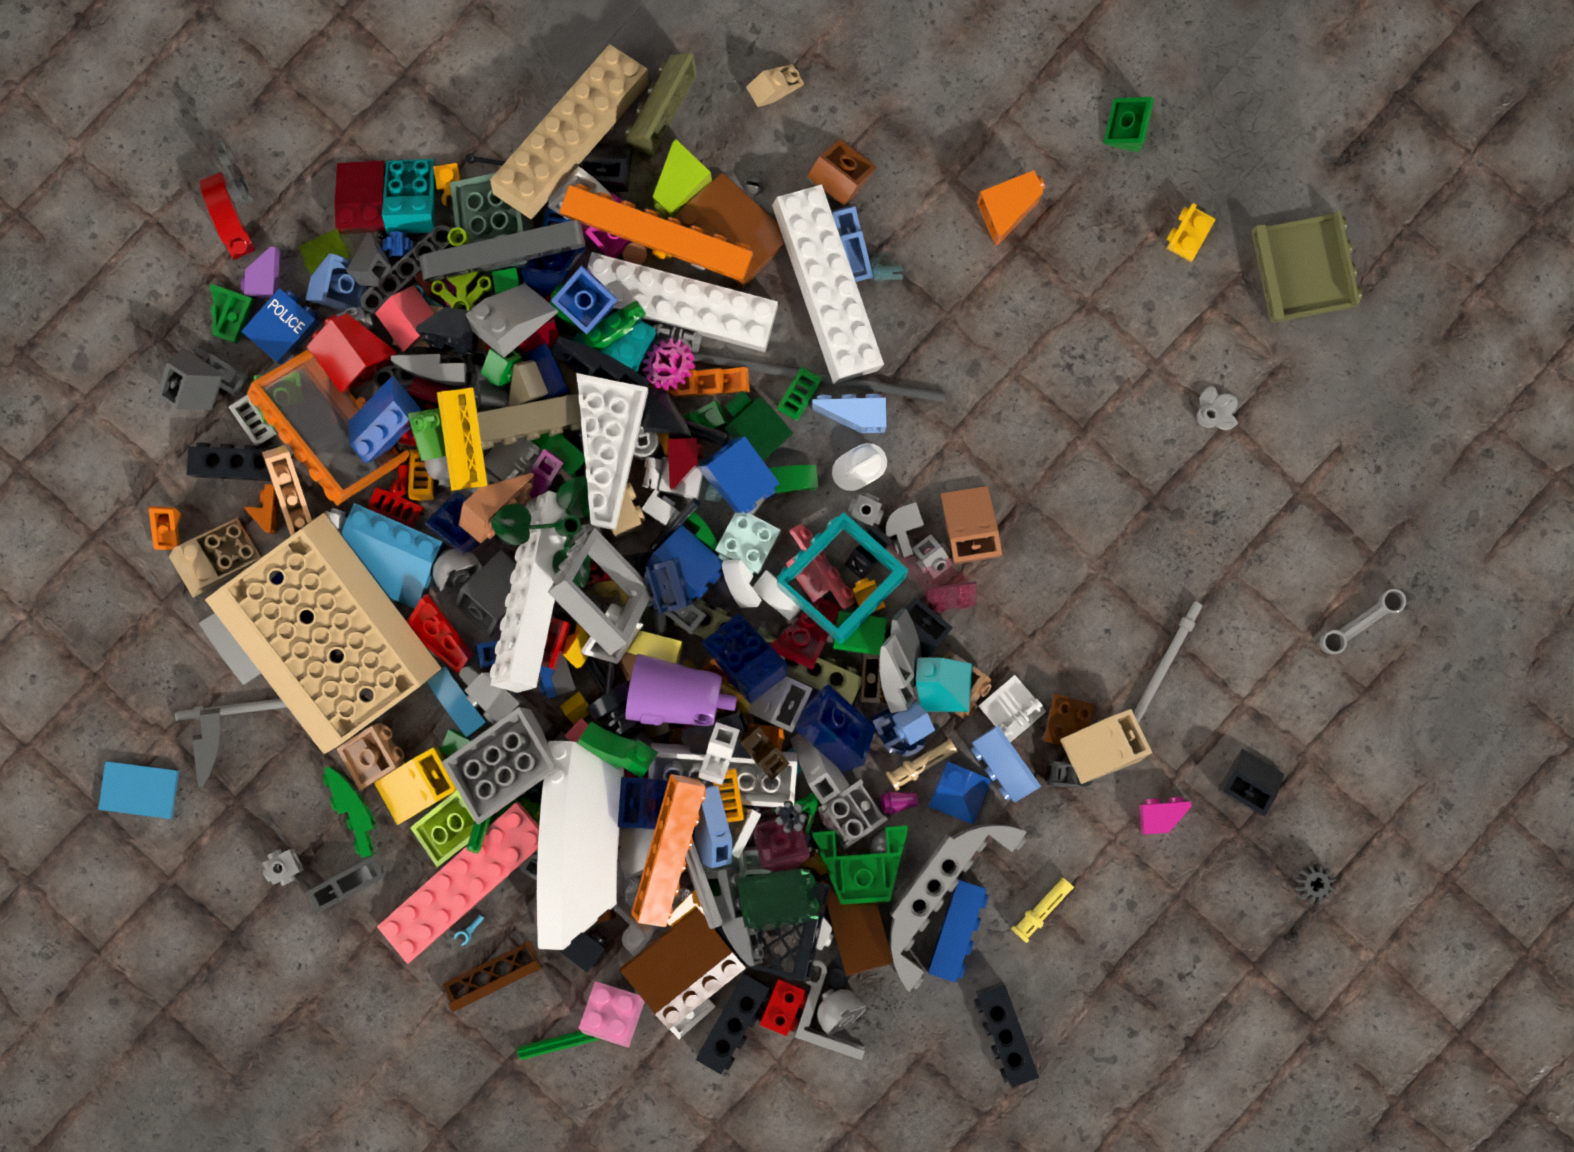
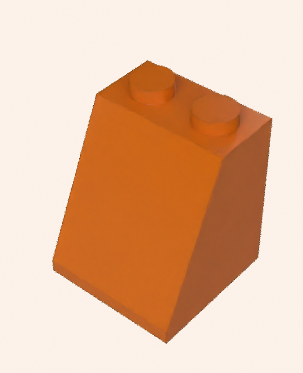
M1035 170L980 191L977 204L995 246L1000 244L1039 203L1045 185L1040 175L1037 176Z

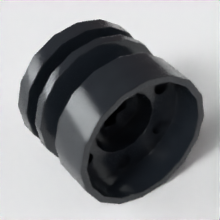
M628 681L609 691L586 708L594 722L605 718L607 723L602 728L605 730L612 729L613 734L623 738L640 728L643 724L640 721L626 719V705L630 686Z

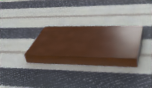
M831 879L821 881V883L831 885L827 907L846 977L893 964L877 902L841 904Z

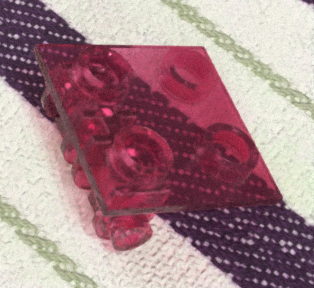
M977 582L928 588V591H926L928 607L935 612H944L952 608L967 609L976 605Z

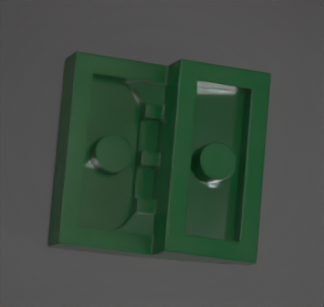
M760 396L755 398L724 427L732 438L745 436L763 461L793 434L789 427Z

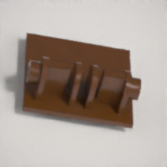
M1053 694V699L1050 698V712L1047 713L1049 717L1048 720H1045L1047 725L1044 734H1042L1044 737L1043 741L1063 746L1060 741L1062 738L1090 726L1095 704Z

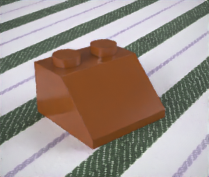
M839 138L818 157L807 177L816 186L822 184L824 191L830 194L835 201L845 206L857 194L877 167Z

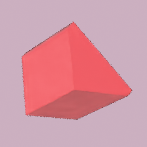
M413 285L390 296L375 314L404 353L422 340V337L416 332L417 325L435 313Z

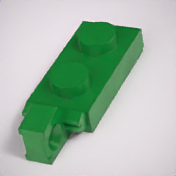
M636 300L597 324L588 334L583 333L581 336L587 346L601 351L633 330V325L636 321L645 316L646 313L641 304Z

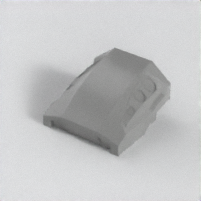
M861 779L818 808L821 821L828 831L835 830L836 842L845 849L888 820L886 815H882L863 787Z

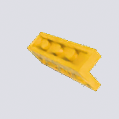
M473 388L437 392L451 491L487 486Z

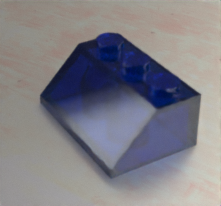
M829 684L824 686L801 711L795 728L801 736L842 772L865 764L876 729L867 718Z

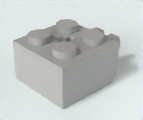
M467 666L461 668L459 677L468 685L464 690L468 694L466 699L476 708L482 707L486 711L483 715L493 725L518 707L522 708L525 705L513 691L491 686L492 678H490V673L479 674L472 667Z

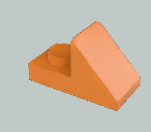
M265 484L264 490H261L260 503L263 504V508H244L266 533L275 535L278 498L273 484Z
M149 506L154 549L173 550V548L180 545L178 523L182 514L175 507Z

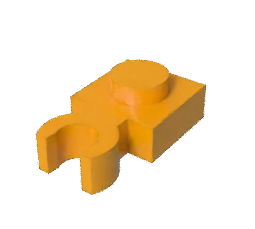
M457 163L433 167L437 191H444L441 198L444 207H448L447 200L449 197H452L450 183L460 181Z

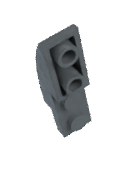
M735 867L719 870L717 875L721 895L715 896L714 900L723 921L721 926L733 948L749 966L763 963V948L759 944L757 936L759 932L758 923L754 919L753 914L744 915L743 913L745 903L739 892V875L735 872Z

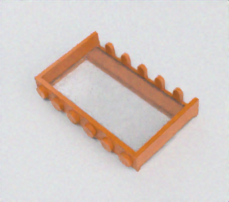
M309 349L253 381L249 387L247 394L251 403L254 406H258L266 422L274 426L278 431L280 439L290 446L295 458L306 466L311 478L316 482L318 481L324 489L326 497L334 501L337 506L388 472L404 464L410 455L408 450L399 454L393 445L381 458L367 464L364 463L350 446L348 421L366 404V400L362 396L356 400L349 390L340 393Z

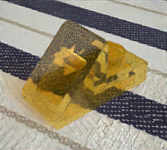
M615 581L594 584L595 594H601L602 598L616 596L615 592L619 591L622 607H625L630 598Z

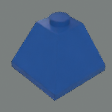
M946 762L928 807L974 825L991 779Z

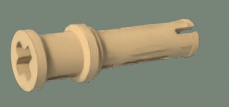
M948 739L912 762L904 761L901 767L892 772L887 771L885 774L897 792L900 790V786L911 780H917L918 774L950 755L957 753V750L952 741Z

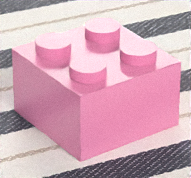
M595 981L579 1029L584 1034L629 1048L645 1001L640 995Z

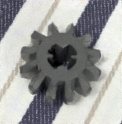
M1309 863L1307 864V871L1303 868L1298 870L1302 877H1294V881L1300 882V885L1295 886L1294 890L1302 891L1299 895L1300 899L1304 900L1307 898L1308 904H1313L1316 899L1318 904H1323V896L1329 900L1332 898L1328 891H1336V887L1330 885L1331 882L1336 881V878L1333 876L1328 877L1331 872L1329 868L1323 870L1322 864L1319 863L1314 868ZM1311 881L1319 882V887L1310 886Z

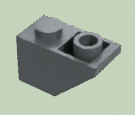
M367 233L346 271L360 286L381 287L391 269V265L386 251L383 250V245L372 233Z

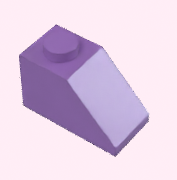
M269 247L245 269V276L241 278V289L248 297L271 298L279 289L280 251L276 247Z

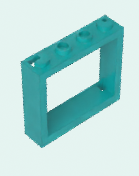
M844 512L839 517L836 516L833 520L831 519L824 533H817L810 541L811 546L806 551L802 549L794 557L793 560L795 562L789 568L784 567L777 576V588L840 645L897 588L908 574V569ZM844 529L892 573L837 629L789 584Z

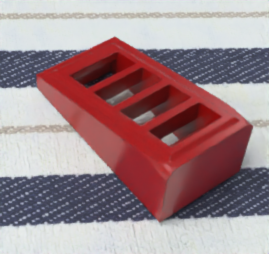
M376 487L367 509L414 529L423 507L401 497H394L390 492ZM381 496H386L381 508H376ZM391 499L395 500L390 513H387L386 510ZM400 503H402L404 506L399 517H397L395 514ZM409 507L413 508V511L409 517V520L406 521L404 520V518L407 514Z

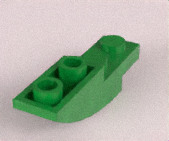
M334 766L324 768L323 780L326 787L331 789L332 797H330V803L333 810H337L338 815L347 812L349 814L346 821L349 830L354 831L356 840H354L356 853L361 854L362 858L376 854L369 831L378 827L367 802L355 785Z

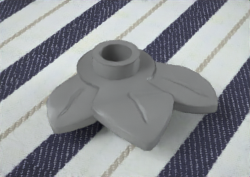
M1214 385L1208 386L1199 398L1201 407L1197 412L1198 423L1207 428L1216 426L1221 430L1232 429L1238 424L1236 418L1232 415L1238 405L1237 397L1232 394L1219 395ZM1207 412H1209L1213 418H1209L1207 416Z

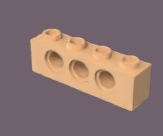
M286 445L262 452L290 536H292L312 522L290 453Z

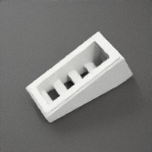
M248 394L229 406V409L254 445L259 446L276 435L273 427L263 424L260 409L251 403ZM249 403L251 407L243 412L239 410V408ZM255 411L257 415L246 421L244 417ZM260 419L262 423L251 429L249 425ZM264 427L268 430L259 437L255 436V433Z

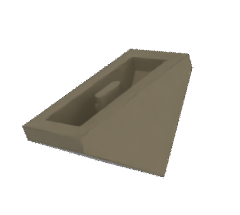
M534 360L514 364L509 407L535 402L548 394Z

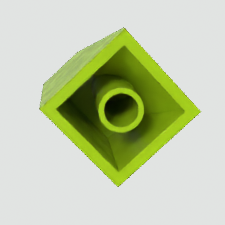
M677 139L672 143L653 195L655 212L664 220H667L668 217L674 218L693 197L712 182L711 172Z

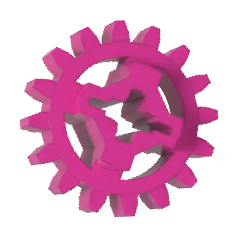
M670 338L669 343L662 339L659 347L653 344L654 351H647L646 354L649 356V359L643 360V363L646 365L643 372L647 375L646 378L649 382L653 383L658 389L662 386L664 390H668L669 385L676 389L678 382L685 384L683 378L685 376L691 377L689 369L695 368V365L692 363L695 359L691 353L692 350L682 340H678L676 343L673 338Z

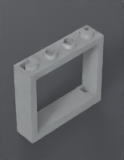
M593 528L588 533L581 532L580 536L574 540L576 544L566 553L568 558L559 565L561 570L552 578L554 582L548 593L611 655L628 643L653 591L651 586L647 585L646 580ZM587 554L630 597L616 625L572 582Z

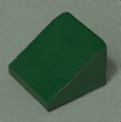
M740 391L725 405V409L735 418L752 401L744 391Z

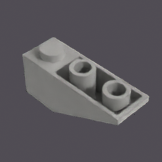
M810 726L790 739L807 783L822 805L850 786Z

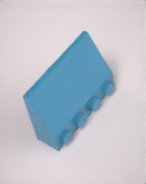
M355 503L341 533L342 537L386 595L414 609L424 596L431 581L435 561L447 545L438 539Z

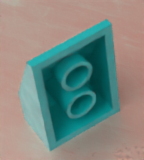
M610 311V312L601 320V322H602L603 320H605L606 318H608L610 315L614 314L615 312ZM637 320L633 325V330L600 351L630 367L635 372L638 371L643 360L646 358V352L650 351L656 342V329L640 320ZM576 333L572 341L586 345L581 336L583 333Z

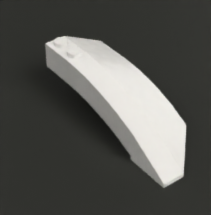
M549 741L548 746L557 770L544 778L537 860L538 948L564 950L578 934L584 933L598 920L597 918L617 904L618 840L625 768L620 766L617 770L578 745L577 742Z

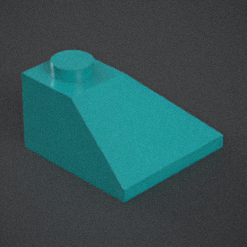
M917 658L916 686L920 706L926 712H969L972 664L945 658Z

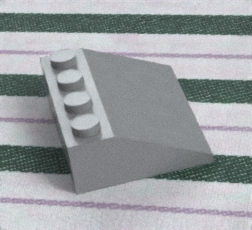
M518 707L442 762L477 824L485 821L557 770L541 726L530 709Z

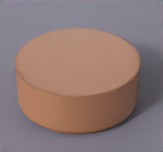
M630 243L623 251V258L627 262L644 265L647 260V251L643 245Z

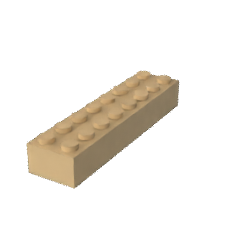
M609 44L490 179L493 194L532 219L649 85L648 69Z

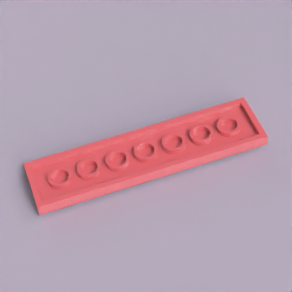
M516 802L487 828L481 851L478 854L467 851V847H465L381 922L377 928L404 961L409 964L538 850L539 825L520 802Z

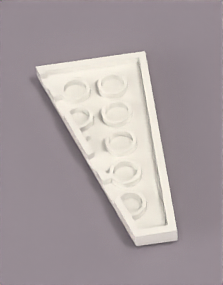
M576 373L591 525L616 530L646 403L648 387Z

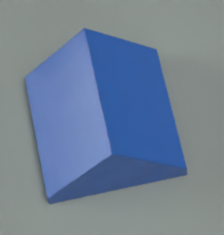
M582 265L551 302L582 331L588 334L611 311L618 298Z

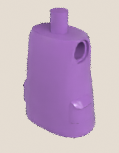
M638 653L629 686L626 719L655 726L661 725L663 722L710 726L715 723L718 708L735 711L737 696L720 694L722 677L716 673L688 668Z

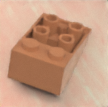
M529 473L480 487L463 503L459 526L480 543L486 538L491 539L496 534L491 525V518L506 505L521 504L525 506L531 499L530 492L534 487L532 485L534 474Z
M988 486L941 493L952 564L1002 556L1000 538Z

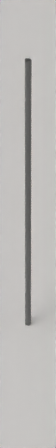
M559 331V336L568 340H573L576 335ZM691 352L695 357L692 362L726 368L747 367L748 371L795 378L800 370ZM813 372L823 378L821 383L833 384L830 374ZM804 376L801 377L802 380L811 381ZM856 378L833 384L944 402L946 396L944 392Z

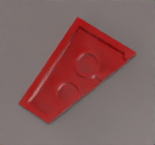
M424 595L407 622L429 650L457 673H460L461 668L467 665L473 653L429 595Z

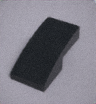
M873 526L868 531V534L886 550L893 542L877 526ZM860 544L853 550L844 565L862 580L878 563V560Z

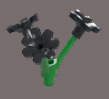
M810 793L806 798L794 801V806L792 801H785L784 807L778 806L772 809L771 807L761 809L759 806L750 805L752 810L761 814L756 824L757 831L764 830V818L773 816V813L781 815L776 818V822L778 825L785 824L784 831L786 833H790L793 827L796 831H801L803 828L802 823L807 819V816L802 811L807 812L809 816L801 841L789 844L787 849L794 852L800 851L799 855L814 850L819 854V850L813 849L810 845L812 836L810 831L813 818L817 810L816 807L820 804L814 793Z

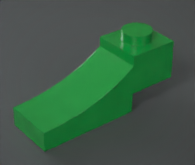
M593 722L589 723L577 742L578 745L617 770L622 766L641 779L659 753L638 739L633 741L601 728Z

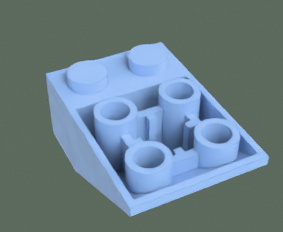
M854 394L841 395V399H832L831 395H819L817 399L812 400V410L859 433H885L887 427L886 398H880V394H866V398H856Z

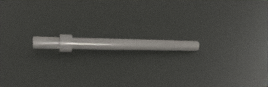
M1194 601L1186 617H1182L1178 625L1180 626L1178 632L1133 712L1138 724L1188 632L1193 630L1196 624L1194 621L1203 606L1202 604Z
M282 699L207 708L203 705L195 706L194 709L175 711L176 721L188 719L200 721V710L220 708L221 715L287 708Z

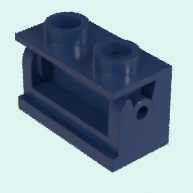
M679 557L645 567V580L647 585L652 588V604L655 609H658L659 615L664 612L686 608L692 604Z

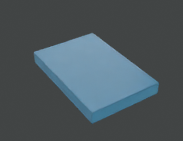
M105 761L98 810L173 819L179 770Z

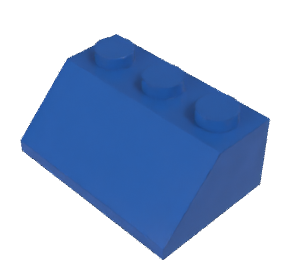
M394 376L348 421L350 446L365 464L381 458L411 428L408 417L409 413L422 411Z

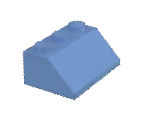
M993 726L971 742L973 748L970 749L978 761L983 759L987 765V768L984 770L992 781L997 779L1002 786L998 790L1006 801L1011 799L1015 803L1041 787L999 726Z

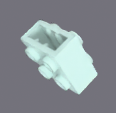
M735 512L715 551L719 553L718 558L722 561L742 560L752 574L753 572L759 574L781 530L749 513Z

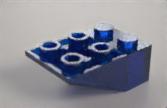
M740 613L702 641L703 646L734 688L749 704H752L788 675L787 662Z
M621 777L617 827L621 829L655 831L668 781Z

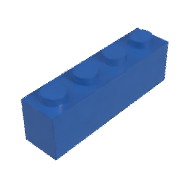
M958 879L959 882L953 889L927 969L928 974L955 983L958 977H963L966 964H963L965 954L970 955L974 941L970 939L973 931H978L981 922L978 914L980 908H985L989 894H986L985 887Z

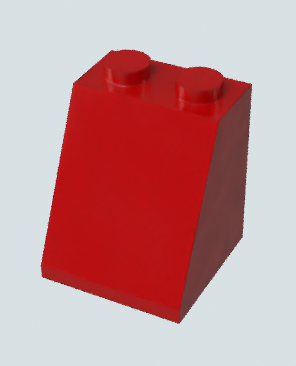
M348 313L338 317L337 315L329 317L324 322L325 326L323 329L315 332L312 335L313 340L307 345L309 351L340 393L372 381L375 372L385 367L391 361V356L397 354L394 349Z

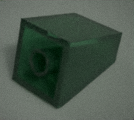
M800 868L737 878L744 928L767 931L818 919L819 904L813 890L815 879L810 870Z

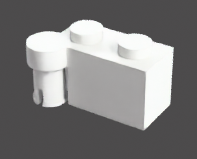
M646 457L644 464L646 471L642 487L649 488L651 481L650 490L652 491L656 489L662 493L698 499L703 474L697 467L676 490H670L668 458L662 457L660 460Z

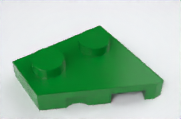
M211 284L210 292L213 295L211 315L214 319L212 323L213 335L238 344L242 335L241 331L245 327L255 300Z

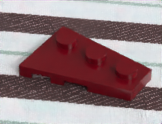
M822 598L817 599L812 604L833 625L835 624L838 612L841 611V606ZM804 612L792 626H789L777 640L769 645L768 650L813 670L829 634Z

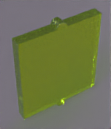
M336 229L298 246L305 261L304 266L308 267L311 276L328 254H334L350 260L346 251L347 246L343 244Z

